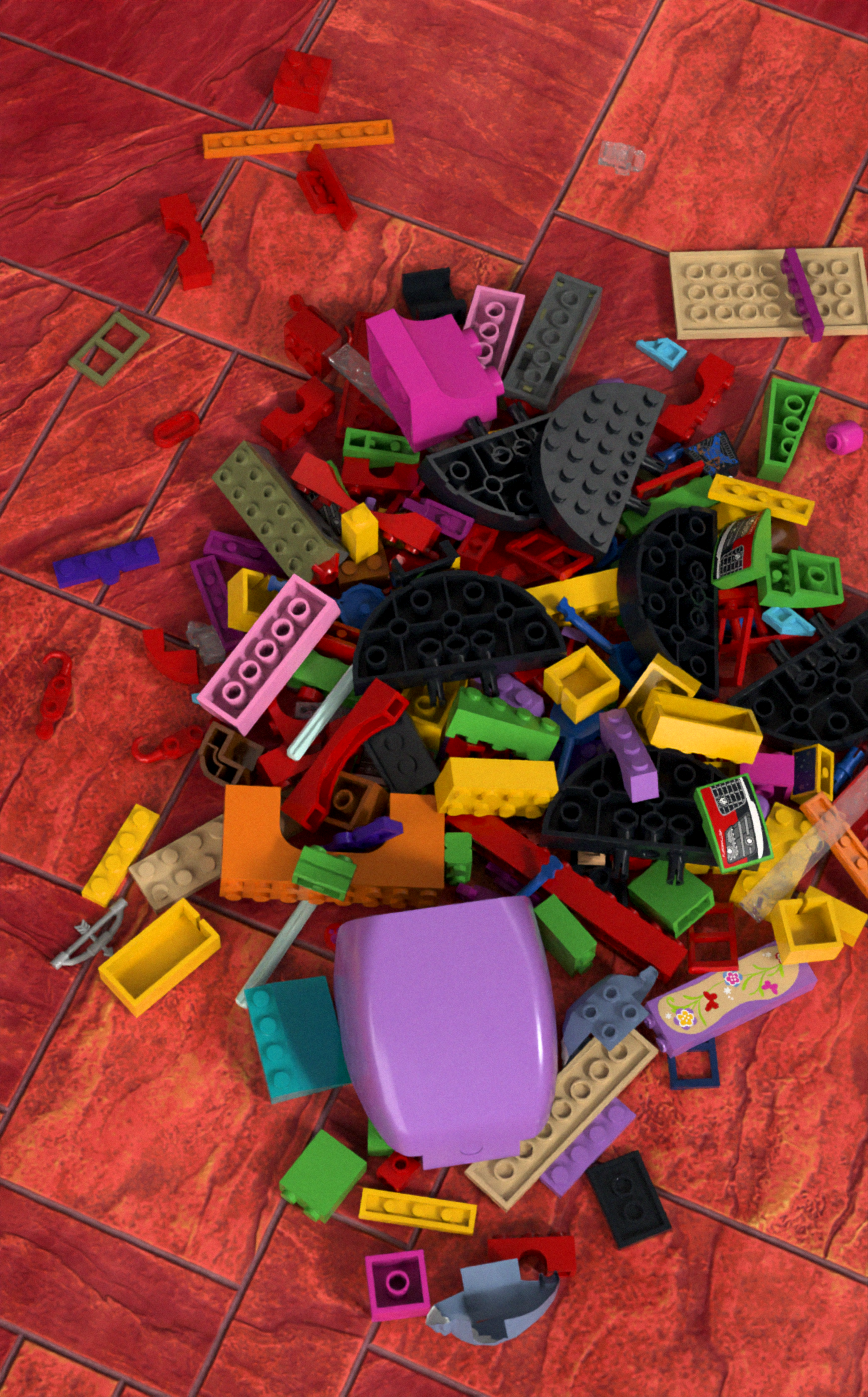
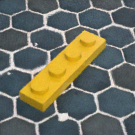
M720 474L715 475L708 492V498L755 512L768 508L771 510V516L804 526L808 525L815 506V501Z
M136 803L82 890V897L104 908L108 906L127 875L128 867L133 865L160 821L159 814Z
M363 1188L359 1219L473 1236L477 1205Z

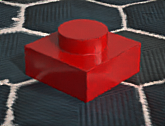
M843 601L841 604L814 607V614L816 615L821 612L825 620L834 626L847 609L849 603Z

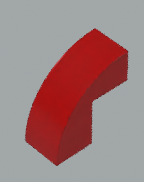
M163 628L142 630L146 654L152 665L161 674L179 683L199 685L196 649L165 652Z

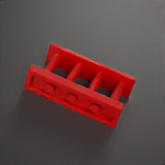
M757 585L718 590V610L747 607L754 609L753 618L759 638L749 639L747 656L767 652L765 650L766 647L772 642L775 644L774 641L777 639L781 641L786 650L810 647L821 640L816 633L813 636L786 634L769 636L766 622L761 619L763 611L762 605H759ZM802 608L805 620L808 622L815 615L813 608ZM739 618L728 619L734 639L730 644L739 643L742 630ZM728 652L726 656L727 658L735 656L737 658L738 652Z

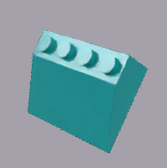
M326 976L269 983L244 990V998L271 1104L352 1084L344 1059L340 1030Z

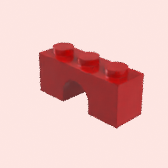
M315 376L311 377L296 390V404L302 411L296 414H288L277 407L260 422L261 435L281 453L288 448H293L298 443L300 437L306 432H311L324 416L328 417L335 409V393Z
M344 456L341 480L352 499L371 497L379 502L384 500L394 501L398 494L409 498L417 488L420 476L416 470L420 465L395 462L393 473L390 476L377 478L370 473V459Z
M554 1232L550 1234V1237H538L536 1233L522 1234L521 1238H510L509 1235L499 1234L492 1236V1239H487V1264L516 1258L519 1263L526 1256H535L543 1262L546 1277L553 1275L554 1271H557L559 1278L575 1277L577 1271L574 1236H567L566 1232Z

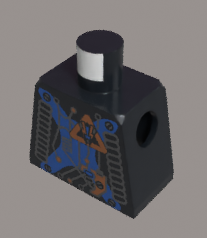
M724 430L683 450L681 459L683 467L700 460L704 462L705 466L701 472V478L709 474L713 480L716 474L731 478L738 475L740 462Z

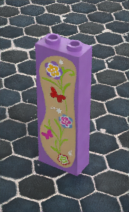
M775 940L739 957V971L708 972L646 1002L644 1008L650 1014L644 1019V1022L649 1029L652 1028L657 1036L656 1042L661 1052H666L672 1058L813 990L818 979L807 962L782 965Z

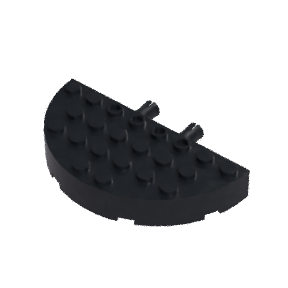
M604 383L574 393L555 410L540 431L532 449L530 459L531 489L540 514L555 536L559 535L568 545L567 548L592 555L593 562L590 565L596 567L607 554L623 509L631 510L643 518L650 509V502L631 493L638 469L640 468L656 477H660L666 466V463L646 454V448L667 396L648 387L630 383Z
M514 403L507 408V412L515 425L488 434L483 426L480 417L476 416L475 419L473 417L465 423L473 440L426 456L416 470L425 485L443 504L475 519L474 523L509 532H527L537 528H546L548 526L538 510L531 489L530 459L534 443L540 431L555 411L530 419L522 403Z
M691 506L689 508L677 507L639 528L628 540L621 554L617 570V601L626 633L644 665L648 667L659 653L673 665L678 666L702 683L693 698L712 701L719 697L718 590H722L711 584L712 561L718 540L717 511L699 506ZM724 630L722 645L730 644L732 640L730 637L732 636L731 632Z
M471 570L432 573L410 581L409 585L398 591H393L381 601L366 620L360 631L353 655L354 696L363 695L374 679L378 678L395 690L427 686L429 705L437 707V696L439 706L441 707L447 703L443 683L480 678L483 695L490 697L491 689L492 698L500 696L496 675L550 667L566 658L567 650L559 627L546 612V608L533 595L515 583L496 575L491 577Z
M868 610L836 630L832 629L821 612L816 614L817 617L814 615L808 620V623L816 628L815 633L821 640L794 657L790 656L779 639L775 640V644L772 642L765 650L779 667L727 699L725 704L752 710L763 735L761 743L783 752L792 754V750L819 743L830 751L838 753L867 741Z
M644 745L657 770L659 797L632 803L624 787L622 772L615 752L603 753L580 766L561 784L547 808L543 820L539 847L614 855L611 877L618 879L619 869H621L620 880L629 878L630 857L668 861L666 883L673 886V880L676 875L675 886H681L684 884L685 863L718 867L702 827L703 819L695 802L694 793L698 787L728 779V777L709 763L707 765L694 758L692 754H686L668 747L661 749L651 745ZM760 863L741 868V870L758 871Z

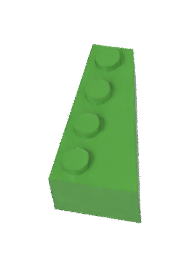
M777 378L771 379L764 393L756 478L781 483L789 469L821 387Z
M460 686L448 712L445 736L454 738L456 734L466 736V742L477 744L478 740L488 742L494 750L502 751L509 748L512 749V753L516 756L533 761H548L559 739L560 726L549 718H540L532 715L525 708H515L500 698L485 696L476 688Z

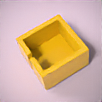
M242 568L228 581V628L248 632L279 593L276 590L272 592L267 590L271 575H267L264 578L263 573ZM276 577V579H277L278 581H280V582L283 581V580H285V579Z
M588 645L544 670L543 689L557 705L561 703V709L575 725L618 700L620 680Z
M831 895L806 898L804 903L802 898L777 901L769 914L782 965L834 960L844 947Z

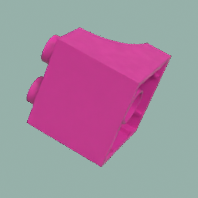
M394 308L366 320L371 377L414 454L468 431L465 423L473 417L475 419L476 416H479L483 424L497 418L496 397L504 394V385L494 366L483 369L477 357L482 355V349L471 327L461 331L452 314L425 321L408 320L398 315Z

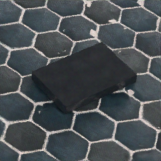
M406 709L394 725L380 730L363 743L390 793L415 794L436 781L441 773L439 766Z
M638 1150L585 1170L587 1179L618 1251L672 1230V1226Z

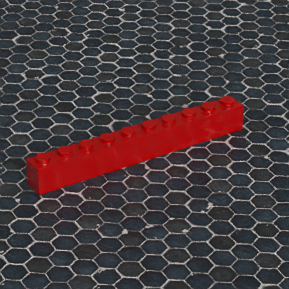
M460 814L457 816L447 815L445 817V830L447 832H469L472 834V849L524 886L541 872L542 865L549 863L551 855L546 847H539V844L536 845L528 840L527 835L523 831L508 826L500 815L477 817L474 814ZM560 859L563 869L556 870L555 878L548 879L534 893L544 900L555 894L585 929L645 970L649 966L654 967L659 972L657 979L667 985L687 956L688 950L685 949L684 944L675 938L670 939L662 933L659 926L652 922L647 923L640 918L639 913L635 909L623 906L617 902V898L612 893L600 890L589 877L585 875L580 876L572 870V867L566 861Z

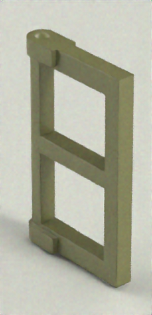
M115 311L112 317L68 360V364L103 388L150 338V334L128 320L120 312ZM116 322L138 337L124 354L101 339ZM95 344L117 359L103 376L80 361Z

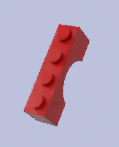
M187 193L160 198V214L166 233L180 235L189 243L185 252L176 257L178 274L183 290L187 291L212 285V275L215 274L213 261L208 260L206 256L209 255V249L206 240H201L200 235H203L200 220L196 221L194 217L197 216L194 201H189Z
M710 352L697 368L694 383L698 387L701 396L695 402L688 405L669 404L656 422L654 435L670 445H674L676 442L680 443L681 446L684 442L689 443L695 434L694 429L697 425L702 426L709 415L708 411L711 407L716 408L722 399L721 394L724 390L729 391L735 382L733 377L735 366Z
M286 683L262 715L266 714L269 722H267L268 728L273 737L278 736L281 742L279 747L283 746L285 749H288L309 720L293 719L284 714L277 704L278 699L287 689ZM319 736L315 738L303 755H311L322 749V741Z
M349 714L328 724L325 731V746ZM363 743L355 750V752L350 756V758L355 757L364 751ZM280 746L259 756L255 765L266 786L281 787L282 792L293 786L294 781L303 777L325 746L314 754L303 755L298 761L287 756V749Z

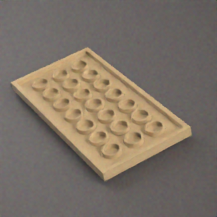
M862 247L795 249L825 327L823 336L868 335V285ZM785 249L669 252L668 259L677 340L809 336L804 333L802 316L796 311L794 294H790L788 290V278L781 271L780 260L783 259Z

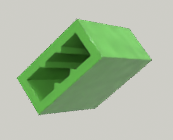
M655 860L643 874L635 877L630 885L627 886L630 902L676 939L715 905L713 891L685 867L683 885L675 886L676 875L673 880V886L667 884L668 861Z
M553 894L534 908L543 945L571 978L578 973L583 975L593 966L592 962L595 957L597 942Z
M321 1129L280 1180L279 1188L282 1191L280 1195L290 1204L298 1203L302 1206L304 1214L311 1220L317 1222L319 1219L325 1224L367 1171V1162Z

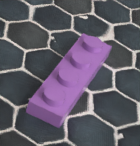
M615 1097L547 1168L539 1180L561 1199L585 1173V1170L636 1118V1114Z

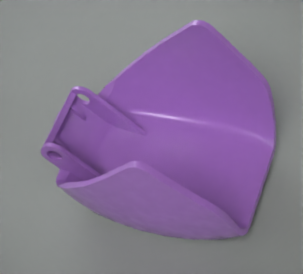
M527 896L494 898L370 916L347 921L340 925L335 948L333 991L344 1059L352 1085L373 1126L387 1145L402 1155L408 1157L420 1156L423 1170L520 1156V1141L537 1136L549 1120L555 1097L558 1069L557 1027L551 978L544 945L530 898Z

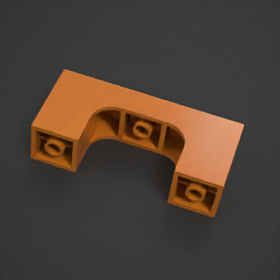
M226 784L223 804L219 897H225L233 901L241 900L242 898H253L254 901L266 902L269 899H280L284 903H294L297 900H305L310 904L335 902L341 906L363 903L366 907H376L379 904H388L393 908H404L406 905L417 906L419 909L438 907L444 890L445 813H438L435 795L390 793L385 816L402 823V834L385 841L379 849L370 853L327 852V854L335 857L337 855L347 856L357 865L355 875L343 902L292 883V876L302 850L291 846L281 834V787Z

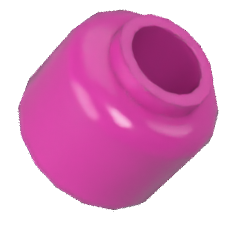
M853 420L835 423L828 428L825 437L826 445L830 451L837 455H846L857 451L863 443V430Z

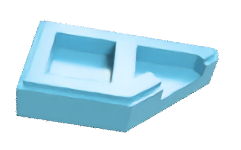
M659 338L657 341L647 342L638 340L635 346L671 372L687 356V350L669 338Z
M770 607L763 613L761 618L780 634L813 636L816 631L815 627L789 607Z

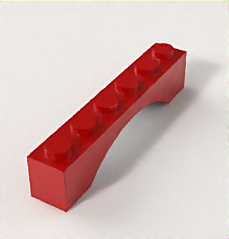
M306 451L291 476V479L297 483L295 488L309 495L310 491L318 495L317 500L328 507L331 504L340 507L338 512L341 514L358 506L359 504L352 500L343 490L334 469L325 461ZM370 510L378 520V529L384 532L382 537L394 544L399 540L406 544L405 550L418 556L419 552L427 556L442 530L438 524L416 512L385 514Z
M375 678L355 707L350 711L347 718L336 730L325 748L319 753L314 763L303 775L292 793L286 798L280 810L314 834L330 813L334 785L349 757L369 737L384 728L394 725L410 702L398 691Z

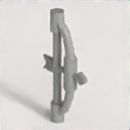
M122 897L109 908V911L91 928L82 919L81 925L74 926L82 936L65 952L61 951L50 962L56 970L61 966L76 965L91 956L94 957L101 949L104 951V956L112 957L114 955L113 948H108L106 945L113 940V936L118 931L123 921L124 909L128 906V903ZM113 916H117L109 931H105L99 938L94 935ZM89 938L94 941L87 948L86 952L72 959L69 958Z

